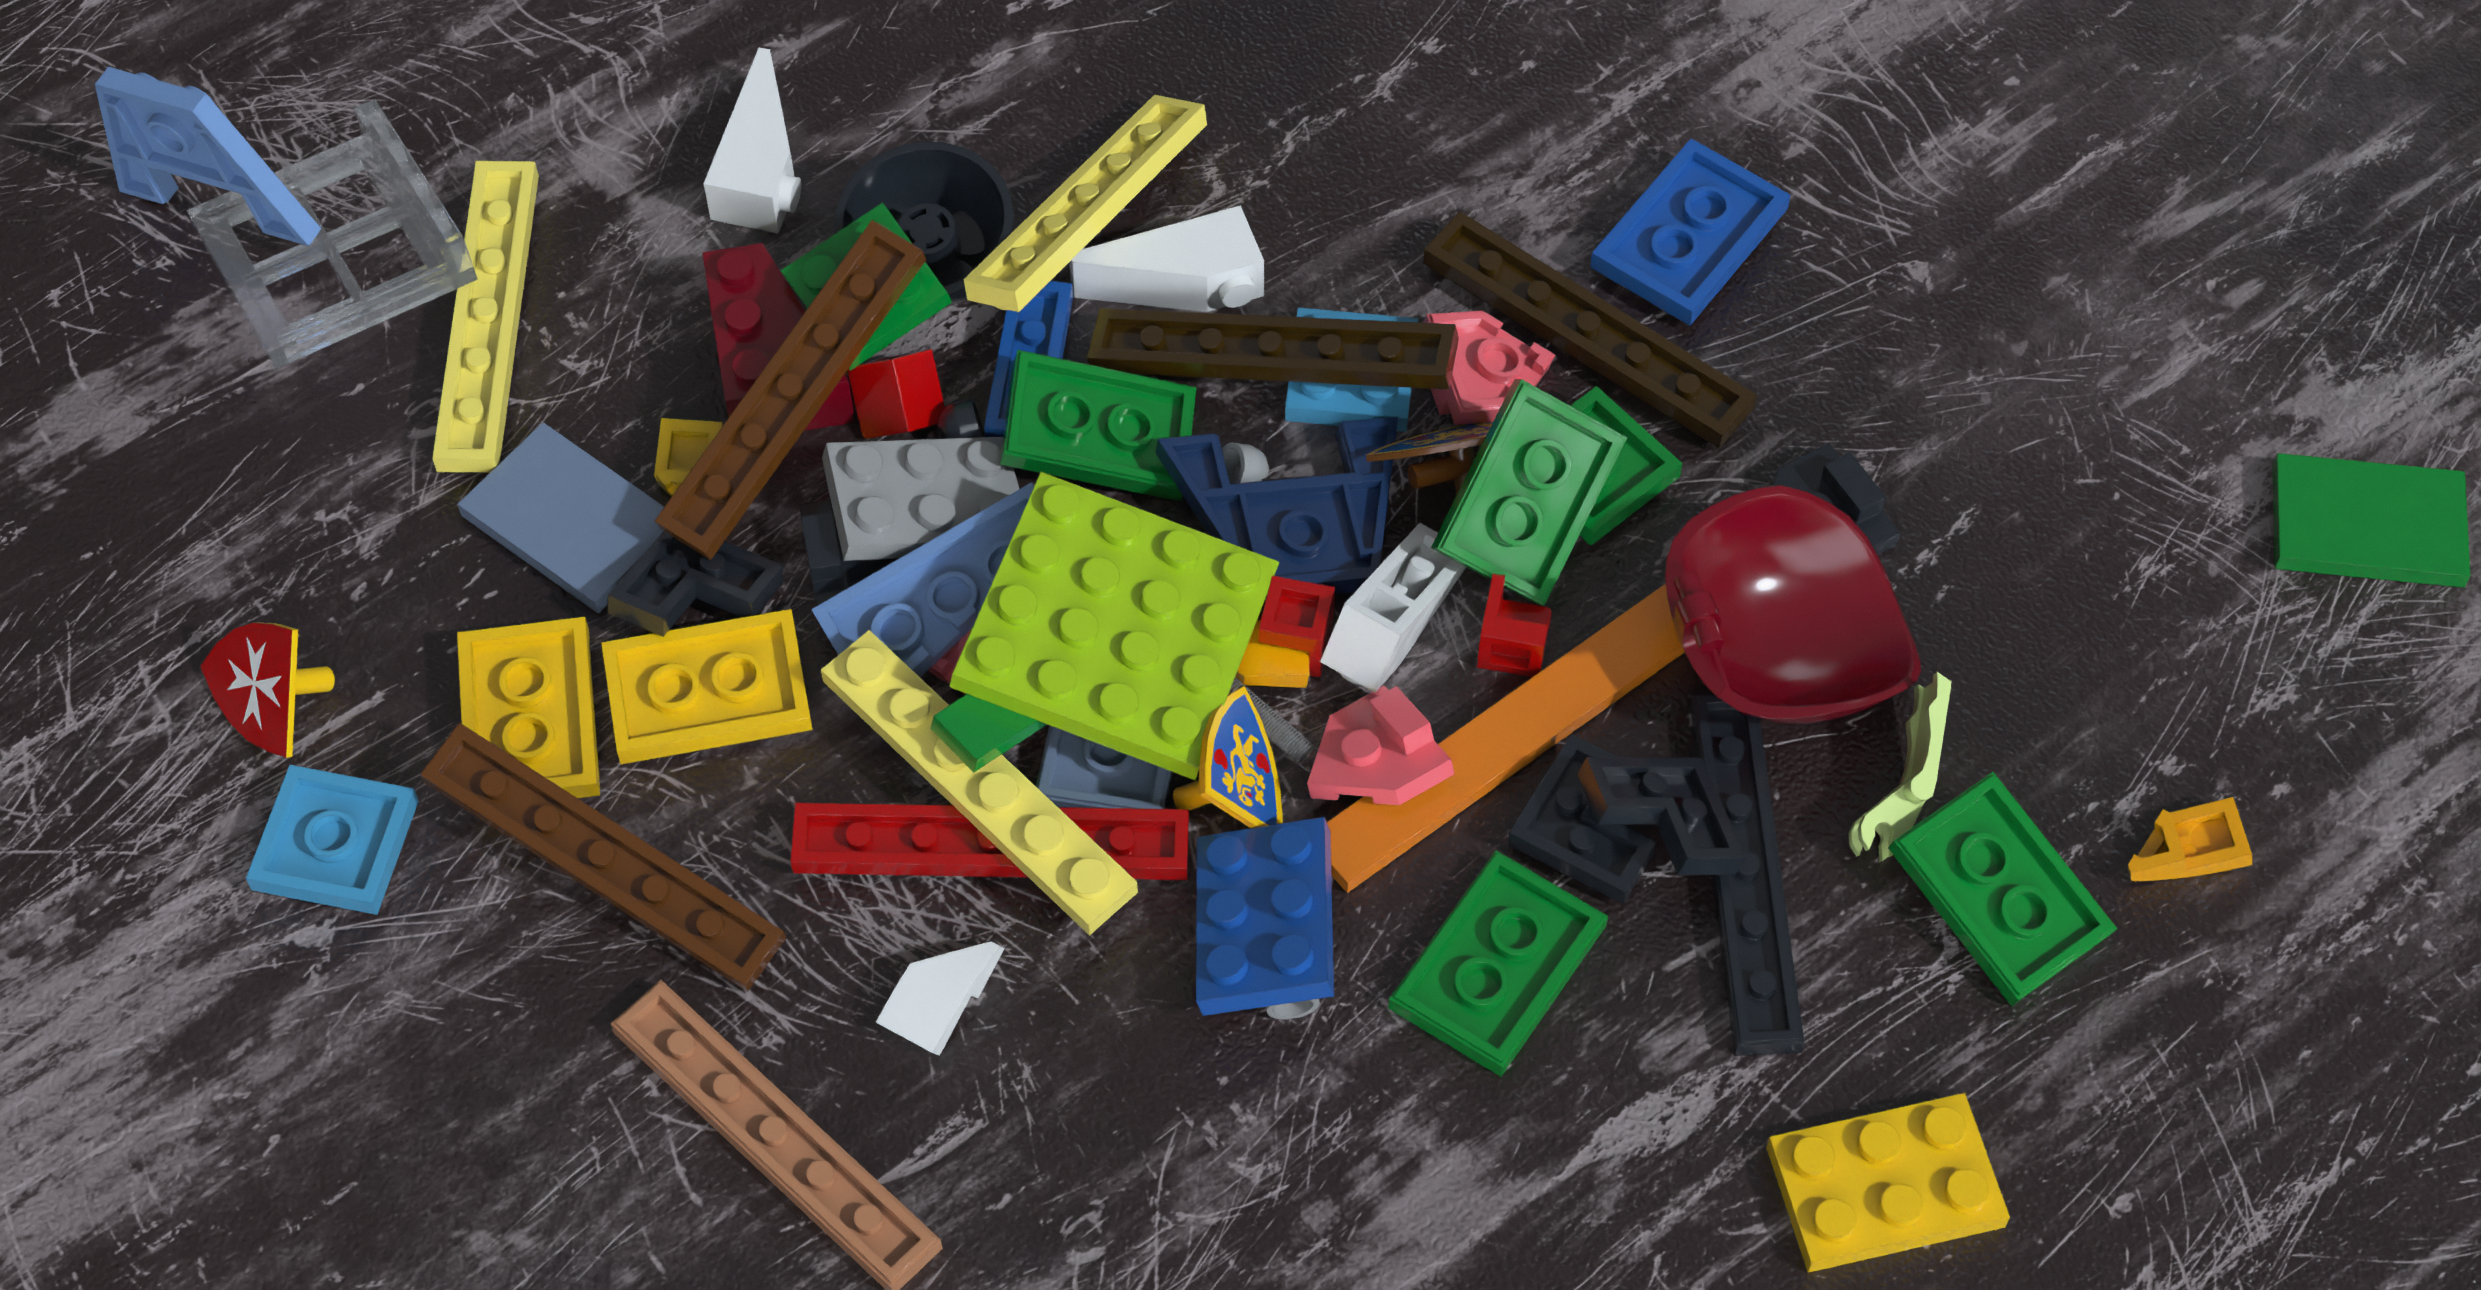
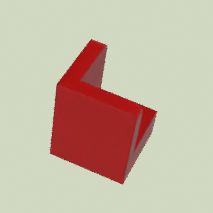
M932 349L888 356L861 363L851 371L848 369L860 428L864 438L911 432L938 423V416L945 406Z
M1493 573L1480 634L1477 668L1534 677L1541 672L1552 611L1544 606L1504 600L1503 593L1506 575Z
M1272 575L1259 626L1258 642L1309 652V675L1321 677L1324 664L1320 660L1333 629L1335 587Z

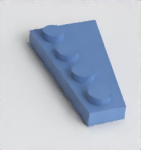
M1029 483L811 609L837 654L842 653L870 630L912 671L921 677L973 628L1034 489L1033 483Z

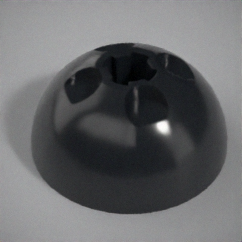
M942 142L906 144L890 149L871 159L853 175L843 189L834 215L835 235L883 202L911 243L923 250L927 259L925 262L945 288L952 301L946 307L967 299L963 279L1013 232L1014 228L1011 195L999 172L978 154L966 148Z

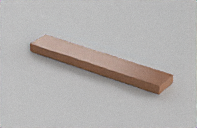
M659 980L611 1023L614 1034L885 1290H900L943 1249L939 1237L662 980Z

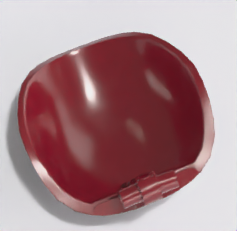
M1782 485L1756 488L1733 495L1708 507L1691 518L1673 539L1666 559L1665 581L1667 599L1678 640L1691 665L1704 684L1719 699L1742 714L1777 723L1807 724L1821 722L1868 709L1916 683L1921 672L1920 658L1883 565L1867 536L1847 514L1831 503L1806 491Z

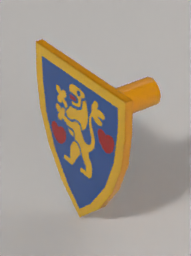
M1245 686L1228 694L1224 707L1221 704L1209 716L1202 737L1199 780L1175 788L1173 800L1178 809H1189V811L1212 803L1249 828L1282 824L1281 790L1273 751L1262 720Z

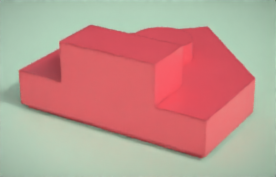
M1483 310L1426 314L1423 323L1456 325L1459 340L1449 390L1431 389L1439 415L1451 414L1455 425L1493 422L1514 379H1522L1536 387L1555 357V354L1534 342L1530 347L1501 329L1504 323Z
M1384 685L1376 693L1371 692L1329 716L1307 785L1312 799L1338 800L1339 794L1372 797L1373 802L1376 804L1401 805L1454 775L1451 758L1434 741L1430 722L1397 686L1388 690Z

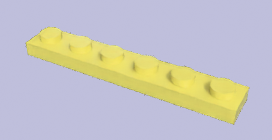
M1154 95L963 279L967 300L995 306L1001 310L1020 312L1207 126L1204 104Z
M476 161L432 457L437 472L490 473L500 464L539 178L536 163L533 161Z
M870 630L821 669L823 682L1089 936L1138 893L1137 881L1003 755H1000L973 773L930 729L933 716L948 707L949 704Z

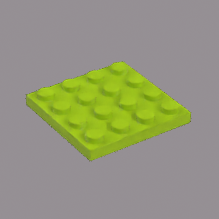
M1040 472L954 669L950 688L1196 780L1199 772L1202 737L1209 716L1221 704L1224 707L1267 597L1272 575L1275 576L1279 561Z

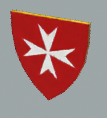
M250 623L233 629L218 641L200 667L216 703L229 723L247 741L267 752L286 758L292 757L295 695L331 691L335 683L334 674L327 666L297 669L298 629L276 623Z

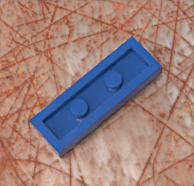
M1050 281L1020 312L1006 310L984 425L985 437H1003L1012 365L1017 350L1062 359L1073 302L1072 283Z

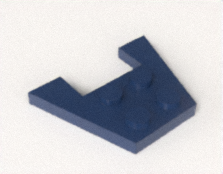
M1398 417L1344 421L1338 424L1335 437L1345 472L1343 474L1239 484L1229 483L1219 436L1216 433L1158 439L1156 455L1207 534L1279 561L1275 576L1335 587V594L1356 592L1380 566L1393 459L1367 462L1366 455L1395 442Z

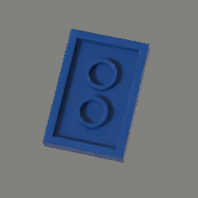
M1691 138L1592 252L1590 268L1690 326L1788 210L1791 195Z
M1325 817L1197 837L1196 1002L1202 1015L1206 1016L1334 997L1331 832Z

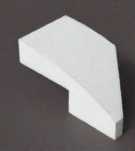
M991 941L910 963L885 1004L876 1023L940 1056L970 997L979 998L1005 948Z

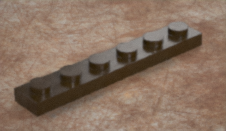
M1461 211L1424 249L1423 264L1718 448L1725 443L1754 409L1757 394Z
M1099 308L1087 359L1090 365L1131 374L1449 390L1459 337L1455 324Z

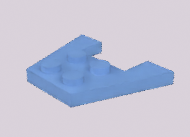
M108 67L95 83L119 192L161 204L168 203L179 188L171 175L173 174L240 193L260 229L265 234L309 246L320 232L321 227L220 111L214 101L202 90L193 86L180 87L162 82L146 73L139 72L133 74Z

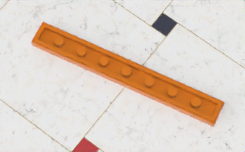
M1666 584L1440 742L1438 745L1451 758L1454 775L1401 805L1376 804L1373 802L1372 797L1364 796L1328 821L1327 825L1331 832V876L1347 893L1682 655L1684 650L1678 640L1672 620Z

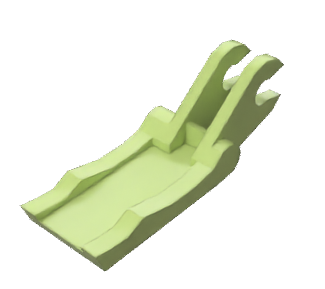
M1938 672L1933 674V683L1923 688L1919 684L1914 687V709L1912 715L1905 723L1907 756L1905 769L1899 785L1854 821L1849 830V846L1856 857L1860 855L1863 847L1866 851L1870 849L1875 837V831L1880 836L1878 846L1879 862L1892 856L1893 854L1888 849L1889 845L1913 828L1925 801L1933 796L1952 683Z

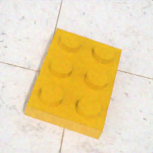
M792 609L669 630L664 637L652 633L601 642L616 749L620 764L813 730Z
M578 617L457 632L462 724L576 798L600 796L590 638L586 618Z
M1965 1093L1771 1136L1766 1148L1808 1273L2005 1228L2010 1218Z

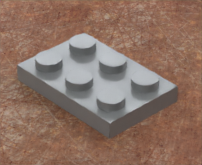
M1003 437L826 443L822 461L844 561L901 558L1019 490L1014 467L1000 465Z

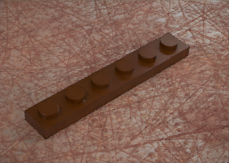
M872 220L657 516L655 522L660 529L707 559L711 560L925 263L927 259L923 250Z
M461 723L457 725L420 774L424 783L747 992L786 939L784 931Z

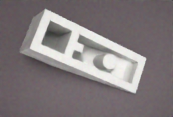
M759 47L703 184L711 220L778 234L786 213H793L798 206L801 194V179L794 177L770 49Z
M1241 205L1082 249L1069 262L1070 281L1073 284V295L1075 298L1210 312L1224 307H1240L1252 299L1264 296V259Z
M1419 523L1345 602L1320 660L1321 663L1339 672L1347 681L1362 685L1374 693L1398 668L1466 568L1431 549L1438 534L1436 531Z

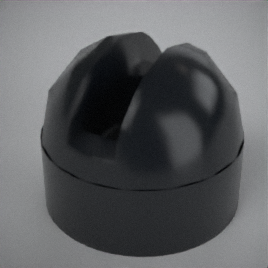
M972 397L953 402L945 407L938 416L937 430L942 439L985 437L983 425Z

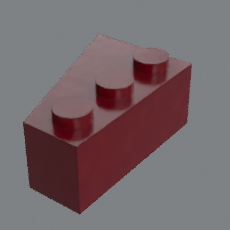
M763 243L702 252L728 417L731 416L805 313V310ZM845 374L804 431L855 423L849 381Z

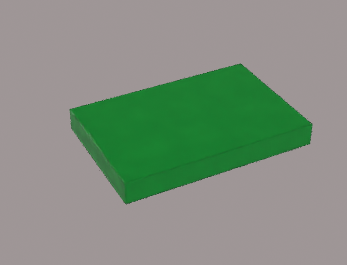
M1017 350L1012 365L1000 465L1039 473L1043 472L1053 476L1181 502L1183 495L1155 452L1158 439L1192 435L1196 387Z
M1514 379L1431 549L1489 580H1492L1493 573L1506 575L1504 588L1536 605L1544 606L1627 437L1522 379Z
M2277 453L2272 464L2275 569L2465 588L2471 577L2465 471Z
M1994 772L1902 834L1888 847L2011 1007L2117 930V927Z
M1495 850L1389 997L1388 1009L1502 1077L1605 929L1608 916Z

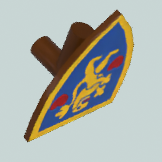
M1462 424L1410 437L1368 453L1366 461L1399 459L1449 451L1450 456L1409 465L1407 470L1408 479L1413 489L1454 480L1457 495L1475 459L1473 446L1483 443L1492 424Z

